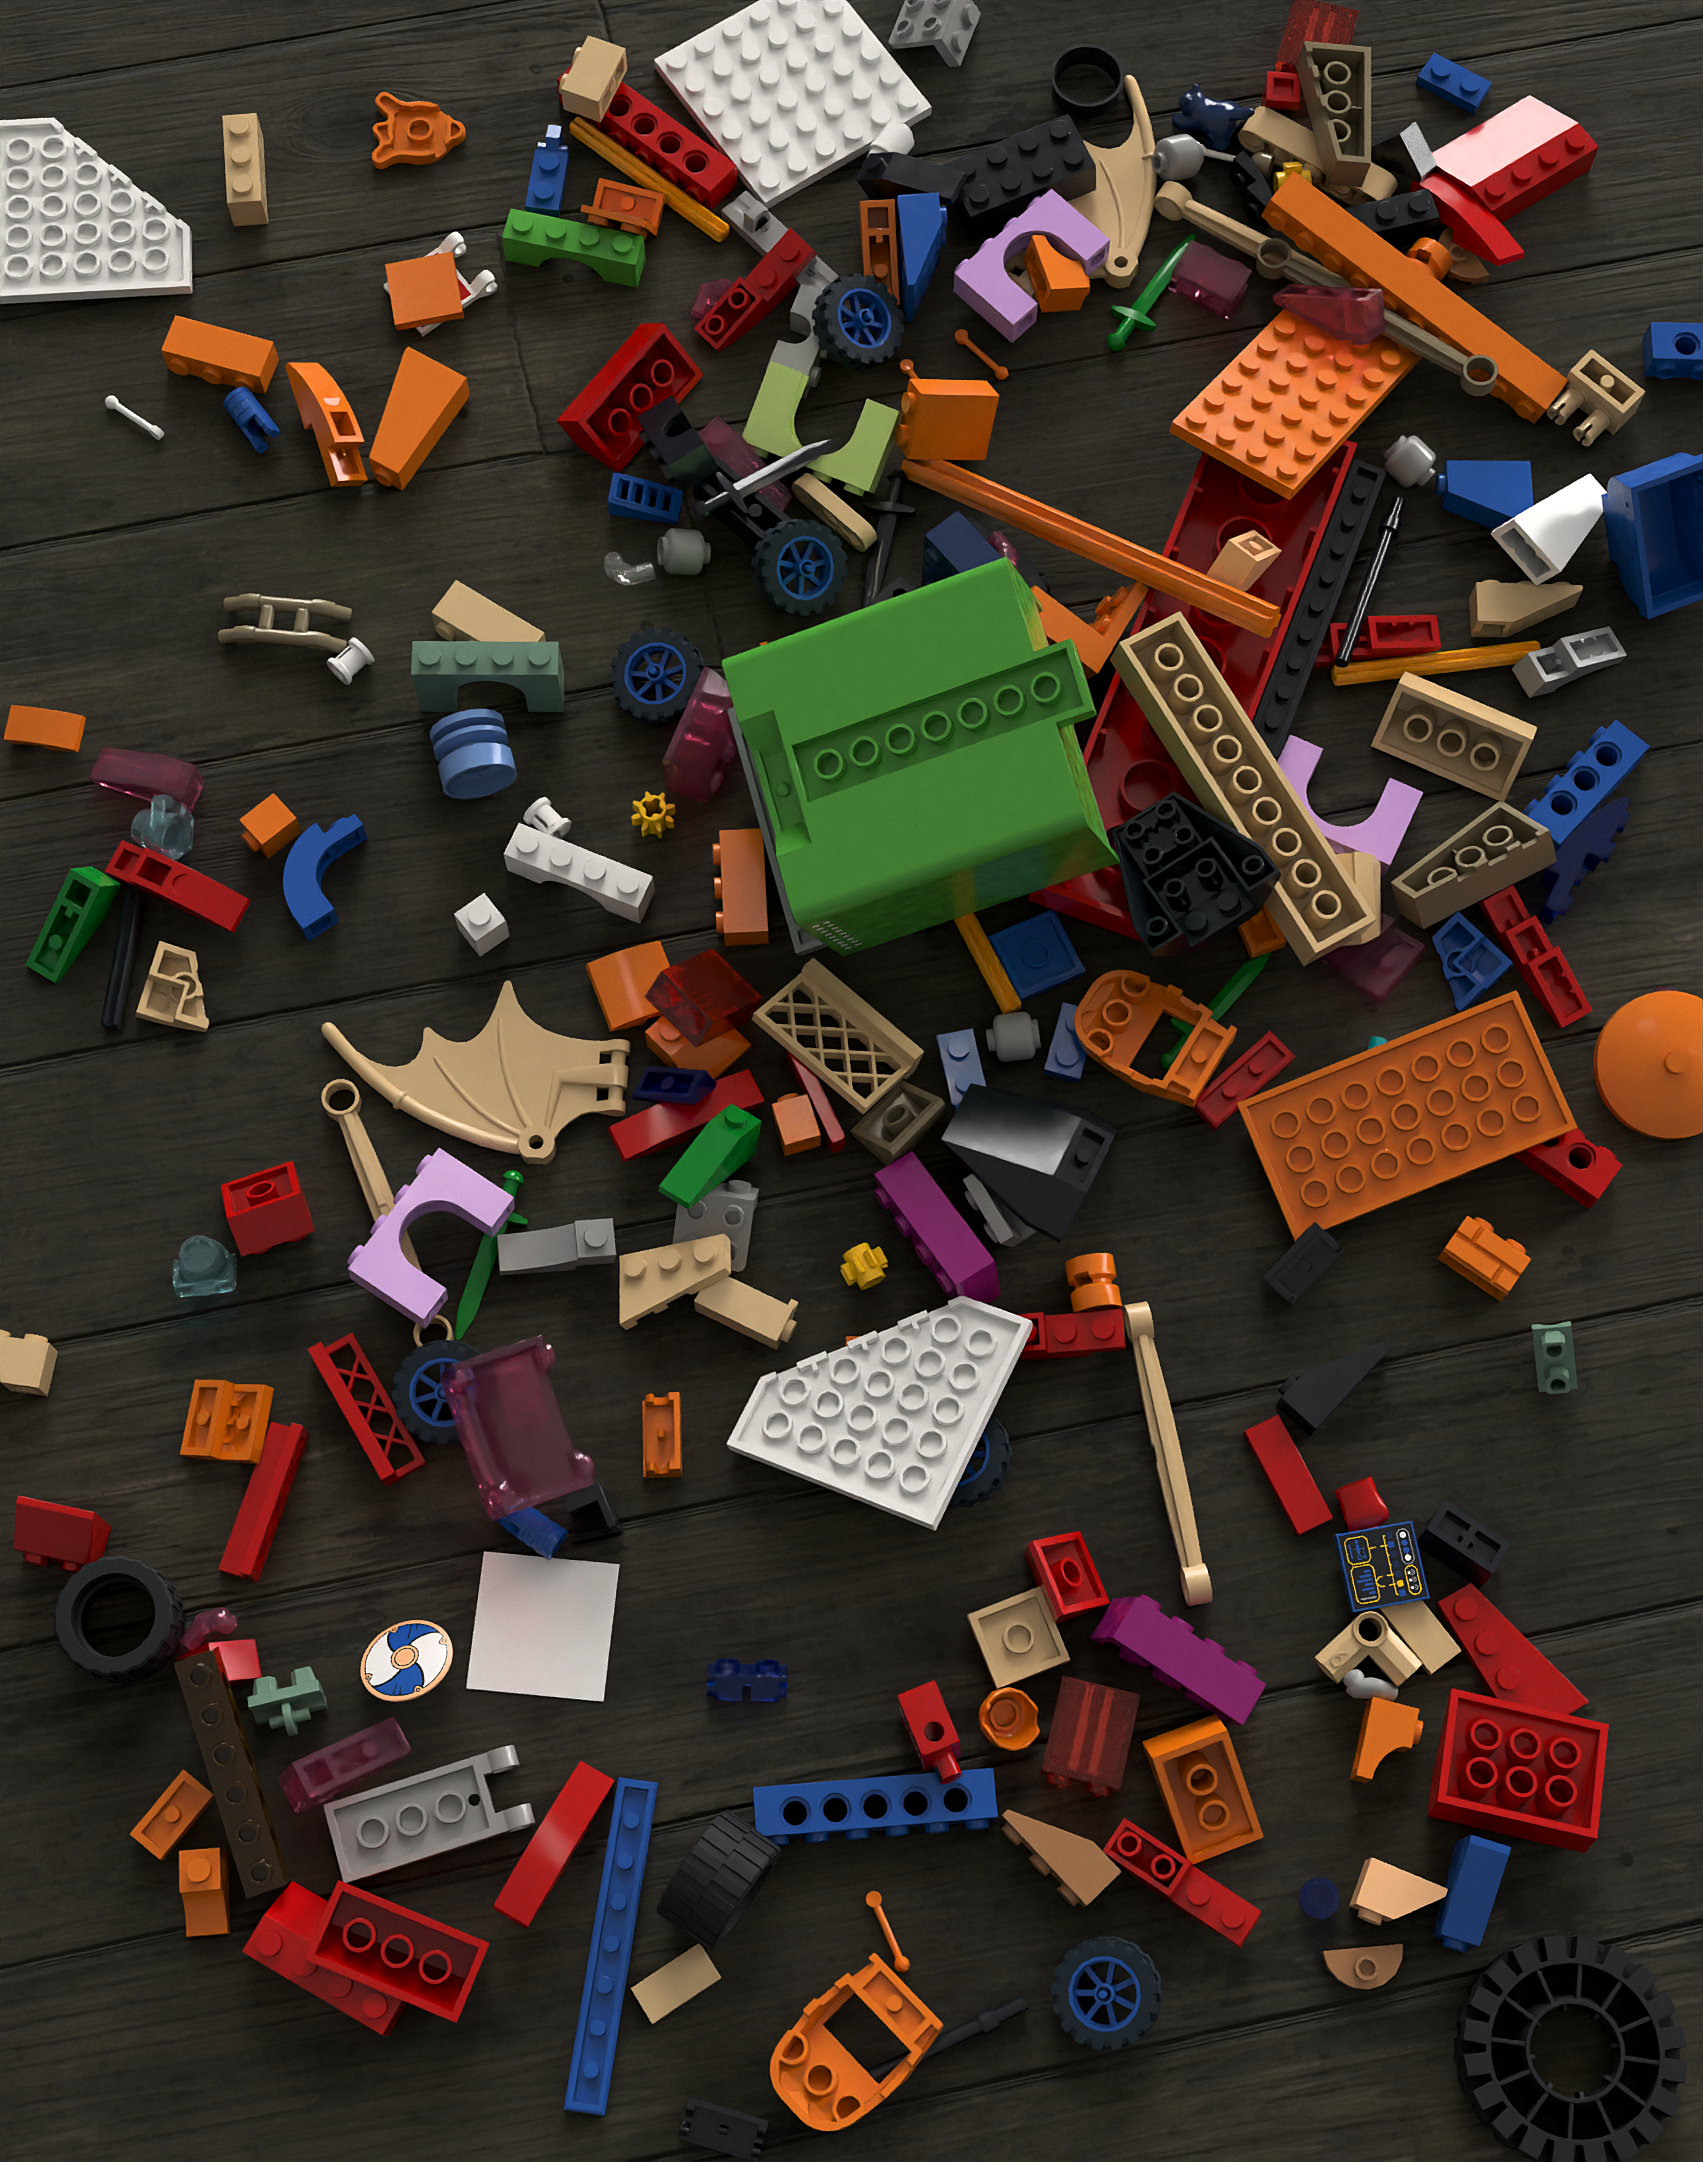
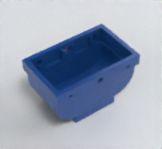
M1683 452L1677 453L1610 478L1607 485V493L1601 495L1610 560L1617 563L1619 576L1625 592L1630 600L1638 606L1639 614L1647 619H1651L1702 600L1703 454L1692 456Z

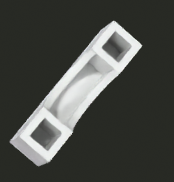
M518 823L504 852L508 871L540 884L544 881H556L577 888L596 899L607 911L639 924L655 893L653 876L521 823Z

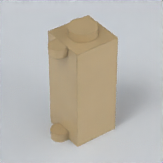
M729 1276L700 1290L694 1300L695 1311L776 1350L782 1340L785 1342L789 1341L797 1325V1322L792 1319L798 1306V1301L791 1299L787 1305Z

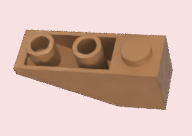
M1007 1810L1000 1817V1820L1005 1824L1001 1828L1002 1832L1014 1845L1018 1846L1022 1842L1033 1854L1029 1858L1030 1862L1045 1877L1051 1873L1061 1884L1057 1888L1058 1892L1073 1907L1079 1903L1085 1908L1122 1872L1091 1840L1011 1810Z

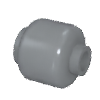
M1179 134L1163 138L1157 143L1151 163L1153 170L1165 182H1178L1197 175L1203 164L1204 153L1200 143L1188 134Z
M1402 435L1383 455L1387 459L1384 464L1385 470L1405 488H1409L1415 483L1423 486L1436 472L1431 467L1436 460L1435 453L1415 435L1408 438Z
M671 528L666 532L665 536H660L658 540L657 560L669 574L694 576L700 573L704 564H709L710 543L704 541L702 533L698 530Z
M1024 1011L997 1015L993 1020V1029L986 1030L989 1052L996 1051L999 1060L1002 1062L1031 1059L1034 1057L1036 1049L1041 1048L1037 1019H1031L1029 1013Z

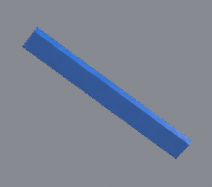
M618 1777L564 2110L603 2116L606 2114L659 1785L655 1782Z

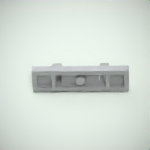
M747 191L743 192L735 201L721 210L722 219L763 257L788 231L760 201L758 202ZM763 222L765 223L761 228L755 231L759 225H761ZM816 255L794 279L798 282L795 287L800 289L803 283L823 290L838 280L839 276Z

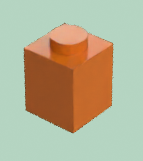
M274 793L239 819L244 833L241 835L244 842L253 852L260 849L268 859L302 833L297 818Z
M797 1093L787 1094L778 1098L777 1103L772 1104V1117L785 1156L821 1146V1134L808 1094L801 1096Z

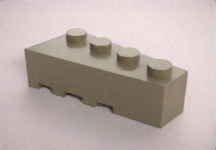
M1500 800L1391 882L1399 913L1420 928L1425 929L1453 915L1457 911L1556 863L1557 858L1550 830Z

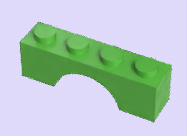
M512 208L510 209L502 235L505 259L507 261L539 267L543 261L550 258L573 259L593 268L604 281L638 287L646 260L644 236Z

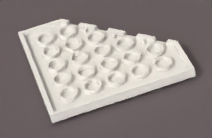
M55 118L0 120V304L192 293V233L186 223L181 219L177 220L146 191L143 193L133 185L131 179L112 164L108 165L98 157L95 150L80 138L72 136Z
M959 1296L949 1300V1305L929 1313L925 1310L898 1321L897 1326L877 1333L875 1330L848 1341V1346L827 1354L824 1351L797 1362V1366L779 1374L772 1372L762 1376L727 1442V1446L734 1452L936 1531L1034 1327L1032 1321L971 1298Z

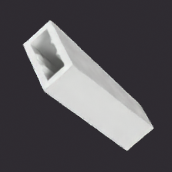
M1588 474L1497 527L1491 532V535L1537 586L1560 573L1602 515L1601 495L1607 492L1591 474Z

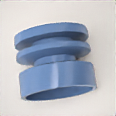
M469 709L444 717L432 726L429 734L432 746L434 747L435 758L440 762L438 770L446 795L458 799L480 798L504 790L515 781L517 771L511 749L507 747L509 741L503 717L497 711Z

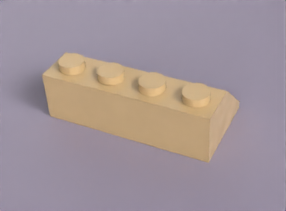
M1404 671L1371 746L1504 802L1533 741L1537 727Z

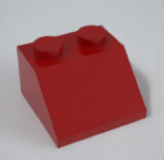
M293 1160L221 1185L226 1218L242 1257L248 1254L264 1253L274 1245L286 1241H299L306 1237L307 1234L315 1232L311 1213Z
M18 1495L15 1510L14 1549L25 1556L23 1561L26 1563L47 1567L48 1561L63 1564L61 1570L76 1574L81 1570L82 1566L87 1563H93L103 1557L112 1526L92 1511Z

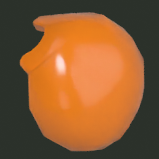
M1005 1687L992 1691L980 1707V1729L993 1746L1008 1751L1028 1748L1040 1733L1037 1724L1038 1708L1029 1696L1021 1690Z

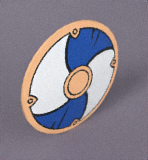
M411 1620L391 1626L371 1642L363 1655L360 1671L365 1687L375 1697L390 1702L408 1701L426 1694L444 1678L449 1670L453 1657L451 1640L440 1626L428 1621Z

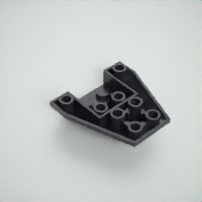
M1175 791L1112 830L1133 927L1153 957L1194 955L1256 916L1281 877L1279 869L1259 844Z
M970 1083L939 1143L1026 1226L1060 1243L1114 1139L1117 1125L1082 1107Z

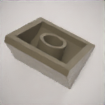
M901 1080L850 1132L881 1162L888 1166L911 1152L943 1120L945 1103L940 1097Z

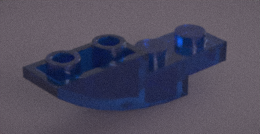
M1623 796L1594 812L1561 845L1556 852L1557 862L1547 867L1539 883L1552 889L1538 916L1539 920L1551 925L1557 914L1564 916L1574 898L1568 894L1572 884L1579 887L1587 870L1593 872L1600 861L1608 862L1616 846V843L1610 840L1615 831L1620 834L1622 833L1631 814L1625 812L1631 800L1630 798Z

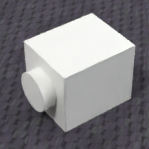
M485 893L454 913L459 931L480 957L510 936L506 920Z

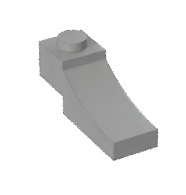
M1610 626L1560 638L1552 647L1528 652L1512 670L1528 697L1531 698L1554 692L1558 687L1583 675L1620 663L1627 654Z
M613 1218L580 1220L572 1224L549 1229L497 1235L496 1239L499 1275L575 1270L576 1266L614 1263L616 1257Z

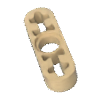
M804 473L792 484V490L799 501L855 549L864 552L877 540V534L873 527L810 473Z

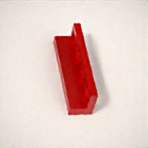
M353 1333L346 1335L327 1347H324L322 1342H319L307 1349L386 1488L427 1464L409 1431L398 1418L393 1403ZM350 1345L357 1356L352 1372L336 1368L331 1359V1356ZM360 1365H362L367 1375L358 1373ZM341 1375L350 1377L348 1386H346ZM356 1379L373 1384L375 1390L370 1404L354 1400L352 1392ZM379 1396L385 1407L377 1406ZM360 1408L368 1410L366 1419L363 1416ZM374 1411L388 1414L393 1419L389 1436L373 1433L370 1425ZM397 1428L404 1440L395 1438ZM378 1440L387 1442L385 1451H383ZM393 1444L408 1447L415 1458L397 1470L393 1469L388 1460Z
M274 1422L270 1423L263 1444L260 1464L255 1465L218 1569L220 1572L258 1583L310 1437L302 1425L291 1423V1426L288 1427Z

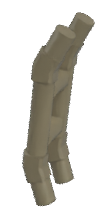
M253 593L240 594L237 597L224 599V608L227 612L240 610L244 612H261L258 628L243 625L219 630L218 639L222 644L261 642L306 646L311 649L328 650L336 653H341L346 649V640L331 637L329 634L308 631L310 614L317 617L349 622L352 612L351 608L321 599L261 596V594ZM275 611L296 613L293 631L272 629Z

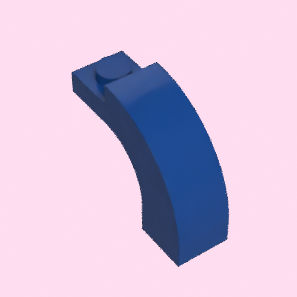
M356 814L349 818H341L335 821L330 826L329 831L325 833L317 823L313 824L298 838L287 857L283 873L284 895L296 925L308 942L339 922L334 908L321 891V883L326 869L334 860L368 839L364 826Z

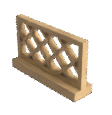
M814 958L804 965L802 972L760 1007L752 1017L756 1024L862 1114L869 1110L903 1078L907 1079L912 1075L924 1053L918 1045ZM799 989L811 999L812 1004L793 1003L792 994ZM772 1011L787 1012L788 1024H776L767 1015ZM794 1013L813 1014L814 1026L795 1025ZM820 1014L830 1015L839 1023V1028L821 1027ZM796 1035L815 1036L816 1048H804L797 1042ZM822 1036L840 1037L842 1050L823 1049ZM848 1038L860 1040L867 1046V1051L849 1050ZM824 1058L843 1059L844 1072L831 1071L825 1066ZM850 1060L868 1061L869 1073H852ZM875 1061L886 1062L896 1072L892 1075L877 1074ZM852 1082L871 1083L872 1093L864 1099L853 1090Z

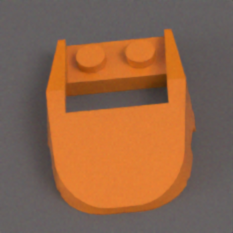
M1114 970L1097 978L1077 1007L1074 1017L1076 1035L1083 1050L1101 1066L1139 1091L1194 1107L1230 1044L1233 1043L1237 1028L1231 1025L1227 1030L1211 1019L1213 1012L1201 1003L1197 1005L1183 996V990L1171 984L1168 987L1153 983L1150 981L1149 976L1138 972ZM1165 1012L1195 1028L1163 1080L1156 1078L1152 1080L1129 1067L1162 1013Z
M876 1953L868 1957L871 1963L854 1976L847 1973L834 1983L835 1986L817 2000L814 1998L803 2009L804 2014L793 2029H788L779 2041L771 2057L770 2076L775 2091L805 2124L814 2129L838 2131L852 2126L909 2078L944 2027L943 2023ZM854 1993L910 2051L880 2084L869 2075L824 2027V2024Z

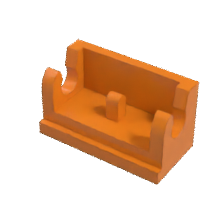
M668 1392L667 1397L662 1398L654 1397V1394L645 1395V1401H642L643 1478L682 1477L680 1393Z

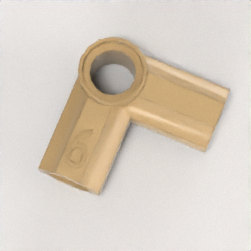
M1373 1611L1364 1612L1354 1618L1342 1632L1313 1658L1319 1668L1336 1684L1367 1656L1396 1687L1401 1685L1423 1664L1388 1627L1385 1618ZM1361 1621H1371L1377 1627L1378 1634L1374 1641H1367L1359 1634V1624Z

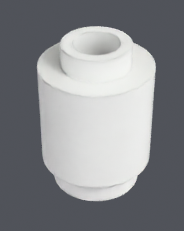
M888 123L870 145L868 155L870 153L898 152L907 155L914 146L912 131L903 123Z

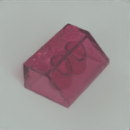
M705 666L663 758L666 789L703 803H707L711 792L716 794L723 779V773L720 771L724 762H731L737 743L734 742L735 736L727 711L734 707L727 681L715 671Z

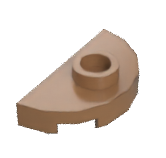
M1447 227L1443 230L1438 242L1448 250L1453 261L1452 267L1446 276L1452 280L1457 278L1461 281H1468L1470 285L1487 282L1489 274L1476 255L1452 242L1453 228Z
M1403 1944L1322 1951L1321 1954L1325 1967L1338 1981L1349 1988L1368 1990L1384 1985L1396 1974L1402 1961Z

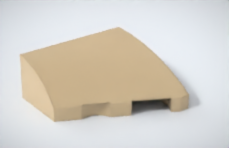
M159 941L135 1017L182 1029L207 1031L209 1020L205 1015L202 999L204 994L202 984L198 978V963L195 952Z

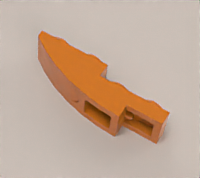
M287 363L285 368L304 429L314 430L331 487L362 486L368 480L358 451V447L364 443V439L343 392L329 373L318 363Z

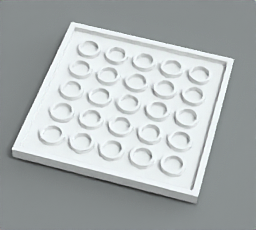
M759 0L654 59V68L719 152L737 165V175L757 201H760L767 209L869 151L870 145L888 123H903L911 127L930 116L932 106L847 0Z

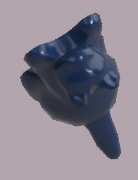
M1196 83L1193 84L1190 91H1187L1180 97L1178 105L1182 113L1175 114L1172 117V124L1180 130H1199L1203 132L1206 138L1205 146L1207 149L1221 152L1230 147L1232 134L1236 130L1243 128L1247 119L1255 114V110L1253 108H1242L1233 101L1207 98L1203 96L1200 87Z

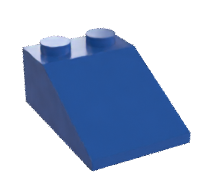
M938 192L897 195L896 240L905 323L913 322L938 265L940 247H946L945 227H947L946 206H940Z

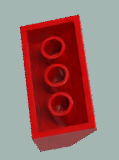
M641 323L556 421L579 448L613 471L620 473L644 445L638 434L643 428L636 417L671 395L679 404L704 374L664 323Z
M338 1880L304 1959L457 2023L490 1943Z
M292 1881L263 1915L242 1952L379 2034L389 2036L408 2002L304 1959L328 1901Z

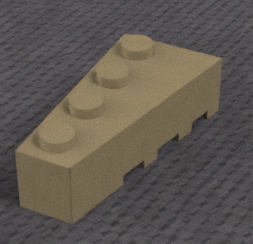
M1304 41L1296 69L1327 182L1330 185L1362 187L1371 165V47Z

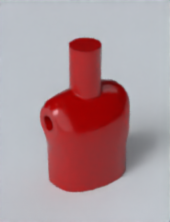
M1372 1476L1357 1480L1334 1491L1349 1532L1379 1527L1388 1520V1510L1376 1489Z

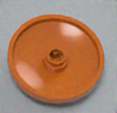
M1678 991L1649 993L1619 1008L1601 1030L1593 1057L1596 1086L1609 1111L1631 1130L1641 1135L1661 1140L1683 1139L1703 1132V999Z

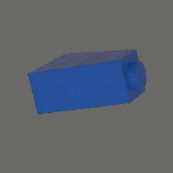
M1446 460L1442 473L1436 475L1435 492L1436 495H1441L1442 509L1491 529H1496L1534 506L1530 461Z
M1474 1835L1455 1842L1445 1883V1888L1448 1891L1446 1897L1441 1900L1433 1937L1444 1940L1443 1947L1466 1953L1468 1947H1480L1511 1847Z

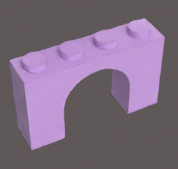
M1050 189L1042 197L1037 196L1034 198L1022 215L1018 218L1013 217L1010 219L999 235L994 239H987L980 247L979 252L970 260H963L954 272V292L1011 343L1036 322L1038 303L1009 278L1004 267L1012 257L1026 251L1033 235H1045L1049 244L1059 254L1073 261L1080 260L1083 271L1088 276L1108 259L1110 239L1053 189Z
M1289 735L1277 763L1335 854L1352 853L1354 851L1373 854L1381 863V878L1384 879L1423 792L1390 778L1375 811L1367 820L1349 827L1331 825L1320 819L1313 812L1306 794L1307 785L1318 764L1323 748Z
M438 1148L433 1156L427 1155L417 1167L416 1174L418 1176L410 1186L405 1184L399 1190L393 1201L395 1204L394 1208L388 1216L383 1214L377 1219L370 1232L373 1236L365 1246H357L347 1262L350 1265L348 1267L350 1279L424 1329L427 1328L447 1301L448 1295L445 1287L412 1266L404 1257L401 1251V1242L409 1225L424 1214L445 1211L460 1216L493 1238L515 1209L513 1196L440 1148Z

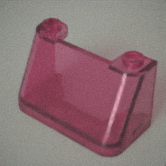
M542 1335L453 1364L441 1374V1382L483 1506L491 1521H497L594 1484L592 1479L595 1476L593 1462L588 1454L583 1455L579 1449L573 1450L548 1376L551 1374V1366L556 1364L551 1345L548 1342L544 1343Z

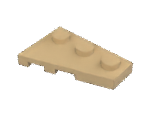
M725 1234L619 1256L620 1325L625 1330H628L638 1324L637 1319L652 1311L657 1314L669 1308L667 1303L686 1293L693 1295L730 1275V1239Z

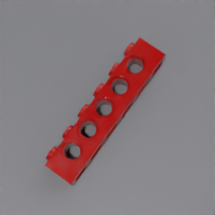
M572 65L557 79L558 93L561 78L565 73L569 74ZM622 81L601 122L582 116L710 211L737 186V165ZM559 93V100L563 105L562 94Z
M1578 1128L1552 1139L1553 1147L1539 1144L1512 1155L1588 1209L1599 1199L1623 1165L1616 1160V1156L1610 1150L1602 1146L1597 1147L1585 1139V1135ZM1569 1156L1580 1158L1584 1163V1169L1575 1168L1570 1163Z

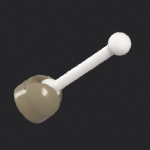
M1200 144L1204 156L1233 162V158L1236 157L1206 149L1203 144ZM1257 152L1252 155L1251 159L1259 168L1265 180L1268 181L1272 172L1275 154Z

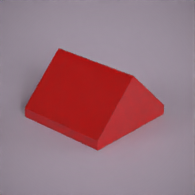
M1080 1531L1034 1540L1027 1544L1024 1555L1037 1587L1040 1586L1056 1625L1110 1603Z

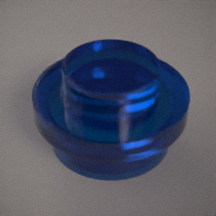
M1318 1877L1310 1879L1302 1886L1299 1893V1902L1301 1908L1308 1916L1315 1919H1326L1337 1911L1340 1904V1894L1334 1883L1328 1879Z

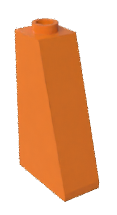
M410 347L406 348L369 455L373 476L377 481L385 486L393 485L403 491L469 398L470 392L467 377Z

